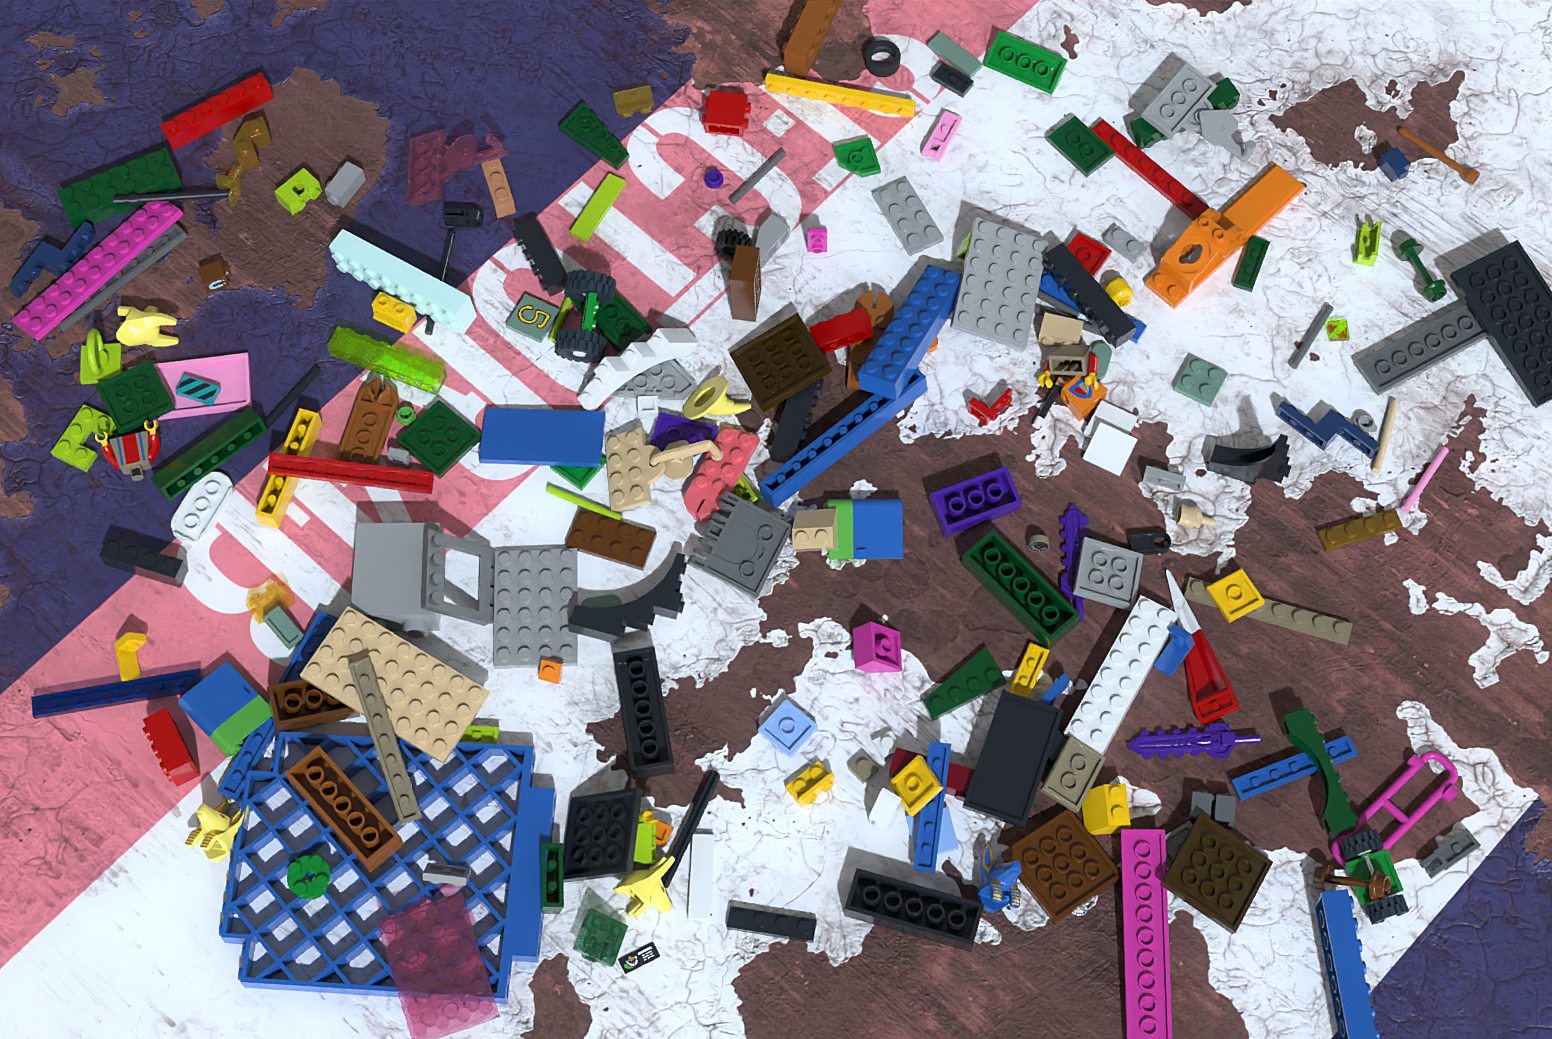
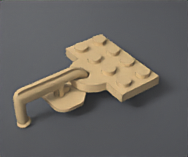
M643 428L605 437L611 511L617 513L651 504L650 485L657 482L663 475L673 481L686 478L691 475L694 469L692 455L709 451L712 459L719 461L723 458V452L711 440L693 444L686 440L669 443L664 451L661 452L655 446L646 445L645 430Z

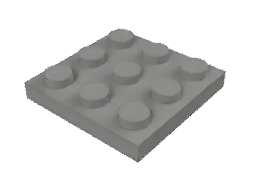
M1084 537L1080 549L1073 594L1132 611L1136 602L1143 554Z

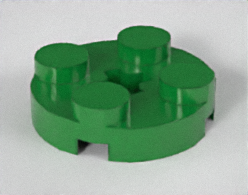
M307 855L300 857L288 867L287 883L293 894L305 900H314L321 897L327 891L326 889L329 887V884H331V869L320 856ZM307 873L315 874L312 882L304 880Z

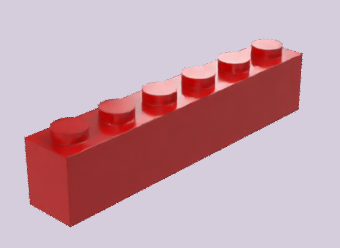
M260 72L160 124V128L172 150L175 151L270 101L274 97L269 83Z

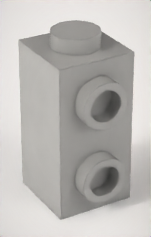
M348 161L344 166L340 167L336 176L325 187L327 200L335 206L339 205L344 208L366 181L363 169Z

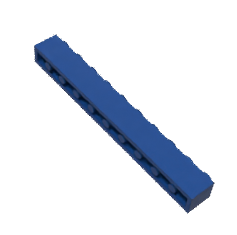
M916 368L897 400L874 394L760 482L759 486L762 497L776 509L927 392L926 376Z

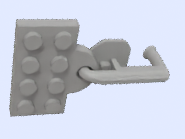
M1188 62L1141 114L1143 119L1170 140L1182 127L1188 131H1201L1202 137L1214 146L1224 147L1242 162H1246L1256 148V143L1252 140L1245 143L1244 150L1230 139L1238 128L1237 119L1226 110L1213 109L1212 104L1207 98L1216 89L1217 85Z

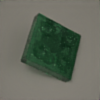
M588 908L573 950L581 953V956L589 961L600 962L608 967H614L628 925L593 908Z

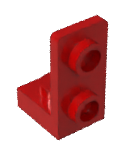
M1009 387L990 408H988L985 402L978 401L973 397L968 402V413L985 425L991 420L995 421L1000 414V410L1003 407H1008L1012 402L1013 390Z

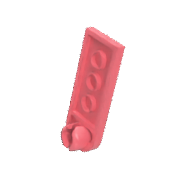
M725 426L721 428L714 444L723 452V458L715 461L712 459L711 453L708 452L684 496L686 510L693 516L696 522L700 519L701 523H707L708 520H713L711 517L713 512L720 513L722 511L717 506V503L722 501L720 497L724 490L730 493L733 492L760 442L758 435Z

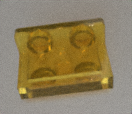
M650 85L613 93L617 116H622V118L632 117L633 113L636 112L641 114L651 113L652 109H655Z

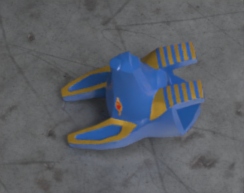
M985 845L979 859L981 877L977 895L979 902L984 903V909L990 913L1001 910L1008 904L1011 907L1019 908L1021 891L1017 886V877L1022 871L1020 862L1014 860L1008 863L993 864L991 846Z

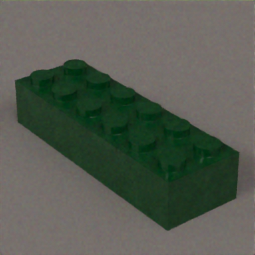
M165 147L56 191L74 232H76L84 221L93 226L148 203L143 202L138 203V205H130V203L114 204L113 197L129 196L131 193H137V195L175 193L184 188Z
M994 529L963 554L962 566L1046 649L1052 648L1079 624L1080 614Z

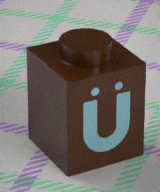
M219 260L197 268L207 294L229 286L227 278L230 277L227 267H222Z

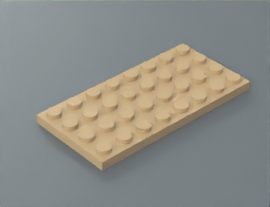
M347 606L301 672L300 677L365 716L348 663L369 657L394 734L444 764L490 696V691Z

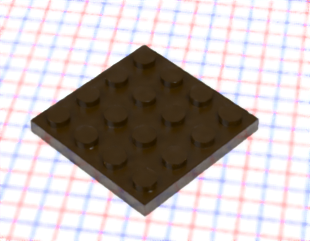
M798 313L729 353L763 413L832 372L830 365Z
M1200 813L1196 817L1160 885L1229 933L1234 934L1237 932L1273 861L1203 813Z

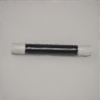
M1058 379L1032 424L1037 429L1042 425L1063 387Z

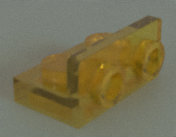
M275 581L265 587L267 592L259 595L257 592L247 598L249 602L245 605L258 625L264 623L262 618L277 605L284 611L295 604L283 583L277 584Z

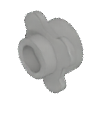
M1362 415L1353 421V424L1357 425L1365 434L1376 432L1377 425H1375L1371 415Z

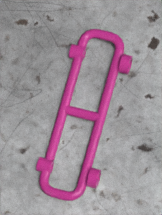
M1427 751L1420 757L1414 754L1407 762L1409 767L1357 817L1358 824L1355 831L1337 837L1334 840L1331 851L1336 861L1347 869L1345 863L1350 862V860H1346L1345 856L1340 852V842L1352 837L1381 806L1402 824L1382 842L1384 847L1371 854L1384 849L1388 850L1441 797L1450 803L1460 792L1454 785L1458 779V771L1455 765L1437 751ZM1434 759L1449 771V777L1407 817L1388 799L1418 772L1428 760Z

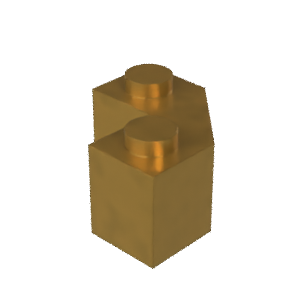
M262 116L244 122L232 142L242 171L259 166L260 163L255 150L272 144Z

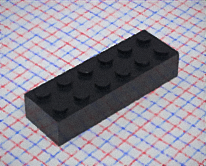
M655 646L613 653L633 780L676 773Z
M856 868L844 908V916L972 952L984 903Z

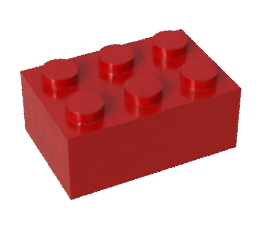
M167 708L142 719L145 727L142 729L147 739H149L151 748L158 758L159 765L169 782L174 781L178 787L201 775L176 722Z

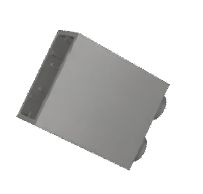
M357 523L351 608L389 631H403V635L406 637L424 638L428 636V631H440L441 614L421 609L424 531L431 529L443 533L440 523Z

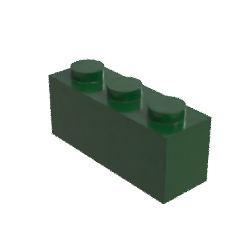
M541 843L539 845L540 910H542L543 914H560L564 908L563 843ZM546 850L549 851V858H548L547 865H546Z

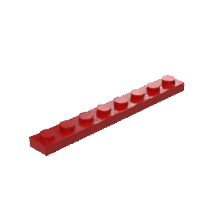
M1104 119L1091 129L1115 151V156L1191 220L1195 221L1203 212L1210 208Z
M272 452L269 455L267 474L424 494H432L434 480L433 472Z

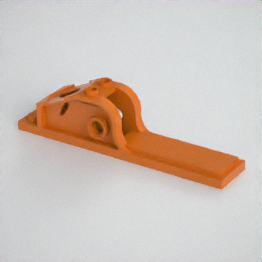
M1275 163L1221 213L1211 207L1193 221L1174 245L1163 255L1159 269L1145 281V286L1175 309L1244 246L1251 236L1256 235L1304 190L1305 186ZM1199 245L1203 247L1197 262L1192 264L1180 263L1185 256L1188 257Z

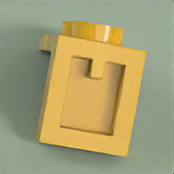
M127 632L114 643L122 681H141L136 651L147 642L145 634Z

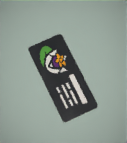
M651 942L619 958L618 961L624 973L628 974L659 958L660 954L654 942Z

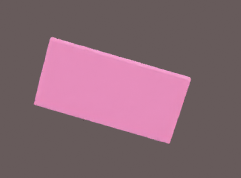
M248 353L153 364L176 410L154 420L245 410L248 407L252 409ZM183 375L220 387L221 391L213 406L176 395L175 390Z

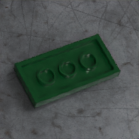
M616 291L613 302L608 305L599 304L598 312L595 313L593 318L596 319L595 328L619 352L644 333L648 335L652 332V327ZM571 300V304L582 314L584 302L579 303L577 300Z

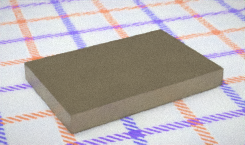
M1072 735L1068 736L1040 791L1074 813H1077L1106 757Z

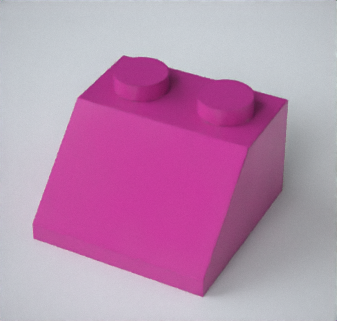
M873 622L853 629L854 663L856 669L868 673L902 671L899 631Z

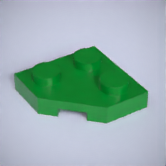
M871 138L833 146L839 167L862 178L881 173Z

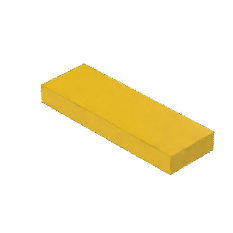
M1030 642L1008 692L1029 699L1050 650Z

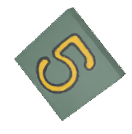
M525 294L508 320L506 328L542 343L557 319L560 309Z

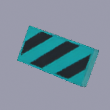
M183 375L175 393L176 395L213 406L221 389L219 386Z

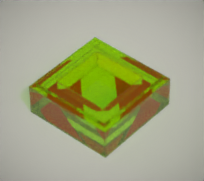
M1347 320L1327 321L1326 328L1329 342L1349 341L1350 335Z

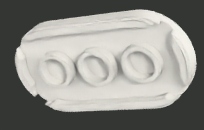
M213 471L190 488L171 520L172 531L178 541L189 545L198 544L211 534L234 494L233 485L227 475Z

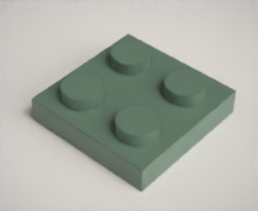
M1191 356L1173 391L1210 408L1228 373Z

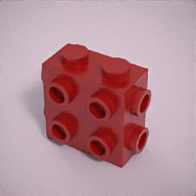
M710 90L709 98H705L704 109H707L706 114L702 115V125H705V133L743 137L744 130H748L749 118H746V116L751 113V102H748V94Z

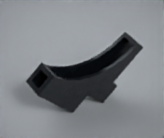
M1280 434L1273 443L1252 449L1230 448L1215 444L1207 471L1255 485L1257 478H1264L1281 484L1283 477L1288 478L1291 466L1288 465L1290 457L1287 456L1290 445L1286 444L1289 436Z

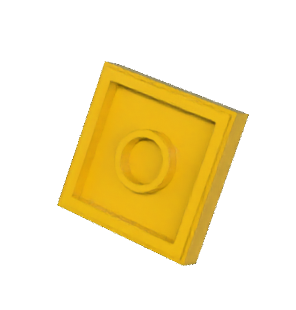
M1242 568L1206 587V591L1228 623L1265 603Z
M917 755L888 782L895 795L902 798L901 804L910 816H914L944 788L920 755Z

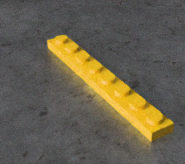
M767 73L765 79L766 90L773 93L805 97L810 100H821L827 103L880 111L885 114H896L902 117L914 118L916 112V101L769 73Z

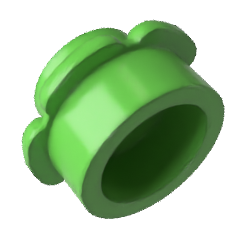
M404 406L398 410L396 419L402 425L408 426L416 420V414H414L415 411L412 408Z

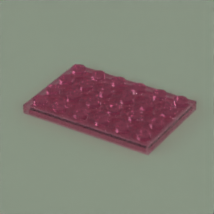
M461 892L377 920L411 1039H439L500 1017Z

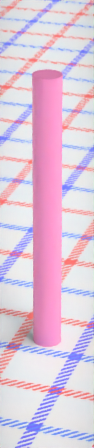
M1441 447L1401 507L1404 512H1409L1449 452L1448 448Z

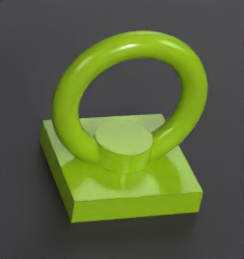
M95 328L89 330L86 345L81 346V384L101 383L122 373V344H103L101 334Z

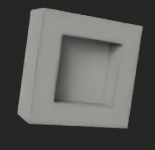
M389 447L387 456L390 463L410 467L412 460L409 451L401 447Z

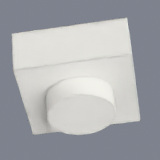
M638 396V418L658 417V396Z
M892 731L873 740V745L882 760L893 756L896 747L901 748Z

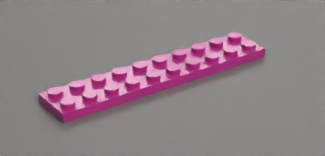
M168 201L146 203L14 317L12 321L21 330L39 341L183 216L182 211Z
M1121 829L1126 1039H1172L1167 889L1160 885L1167 872L1165 830Z

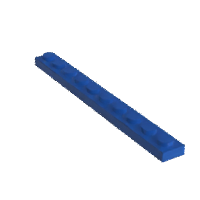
M321 610L318 611L278 684L303 679L300 677L301 672L337 622V617ZM272 716L249 734L218 789L219 794L237 802L239 801L244 792L242 781L247 776V770L255 771L276 735Z

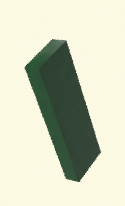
M1251 236L1233 287L1252 293L1270 241Z

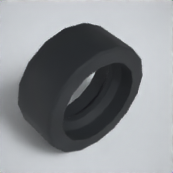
M878 40L867 47L865 66L870 74L876 77H889L895 74L900 67L901 53L895 43L888 40ZM885 52L891 54L894 57V61L887 65H878L872 61V56L876 53Z

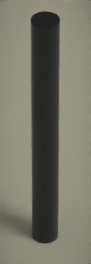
M314 367L263 422L267 429L318 376L321 371L317 367Z

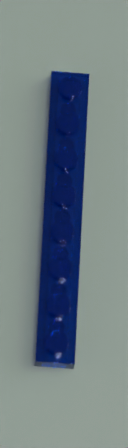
M198 668L32 696V715L34 719L185 694L202 681V671Z

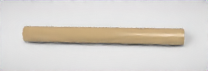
M1391 400L1379 443L1380 446L1372 469L1376 473L1381 472L1399 404L1397 400Z

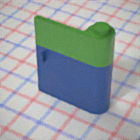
M902 498L828 499V503H824V509L837 508L838 550H829V560L903 559Z
M227 661L185 693L178 702V705L227 757L237 756L243 746V739L271 717L269 704Z

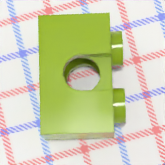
M303 168L274 192L278 202L294 215L305 207L308 200L316 199L322 190L319 181Z

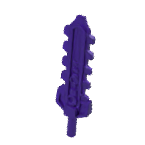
M1070 504V508L1065 513V516L1060 518V524L1065 525V531L1061 532V538L1065 539L1066 545L1061 546L1062 552L1066 553V559H1062V566L1067 567V573H1063V576L1060 577L1061 592L1075 600V610L1080 614L1079 622L1084 621L1083 600L1085 598L1074 595L1073 588L1082 540L1084 537L1089 538V531L1085 530L1084 526L1088 525L1089 522L1088 517L1083 516V513L1078 510L1077 505Z
M1225 723L1209 724V727L1205 728V732H1197L1196 728H1190L1189 733H1181L1180 729H1174L1172 734H1165L1164 730H1157V734L1149 735L1148 731H1141V735L1128 742L1127 747L1128 750H1133L1138 755H1142L1144 760L1151 759V755H1159L1160 759L1167 758V754H1175L1176 758H1181L1183 753H1191L1192 757H1197L1200 752H1207L1208 756L1220 759L1228 758L1235 744L1260 743L1261 739L1260 734L1234 736V732Z

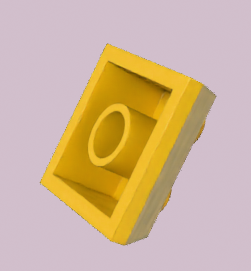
M1126 783L1104 784L1089 790L1082 804L1084 827L1090 835L1120 833L1121 829L1130 828Z

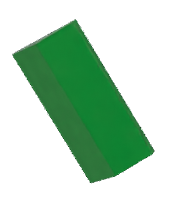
M999 31L983 66L1052 95L1061 81L1068 59Z

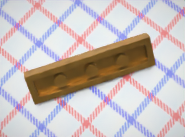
M1393 508L1318 531L1317 536L1324 551L1329 552L1401 530L1403 524L1396 509Z

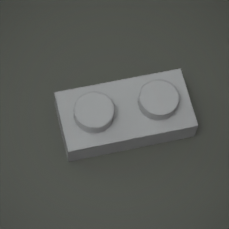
M1117 225L1104 237V243L1133 264L1147 250L1146 246Z
M1147 466L1143 477V482L1178 492L1183 491L1186 476L1178 472L1162 470L1157 466Z
M430 862L427 863L423 871L424 881H430L434 884L448 883L453 886H466L471 876L470 867Z

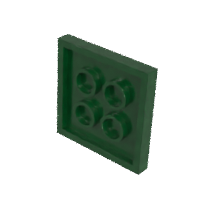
M151 359L95 385L120 436L144 425L146 420L150 422L176 410Z
M438 400L400 435L396 442L402 448L409 451V454L430 472H433L437 478L441 479L481 441L482 435Z

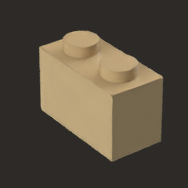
M1045 312L1038 342L1046 346L1057 347L1079 345L1084 321Z

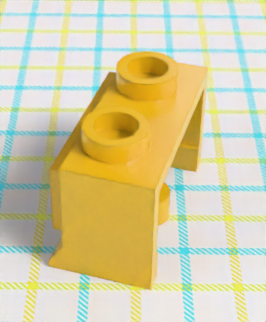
M379 292L371 304L374 312L373 319L405 334H408L417 320L414 307L382 292Z

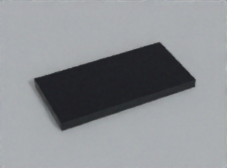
M1002 690L962 808L1025 828L1064 710Z

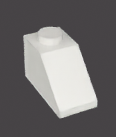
M882 788L869 815L871 827L876 831L888 833L901 813L902 798Z

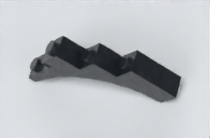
M677 553L672 567L663 580L651 591L636 600L612 607L591 608L575 605L569 623V632L617 644L619 637H624L626 627L647 632L648 626H653L656 615L676 620L678 613H683L685 602L682 601L683 593H680L682 581L679 580L681 574L685 575L687 563L684 562L685 554Z

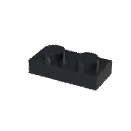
M944 63L932 75L933 81L962 98L974 85L972 79Z

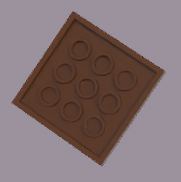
M1070 809L1065 810L1003 851L1000 855L1005 863L1014 860L1020 862L1022 871L1017 878L1054 925L1122 879V873Z

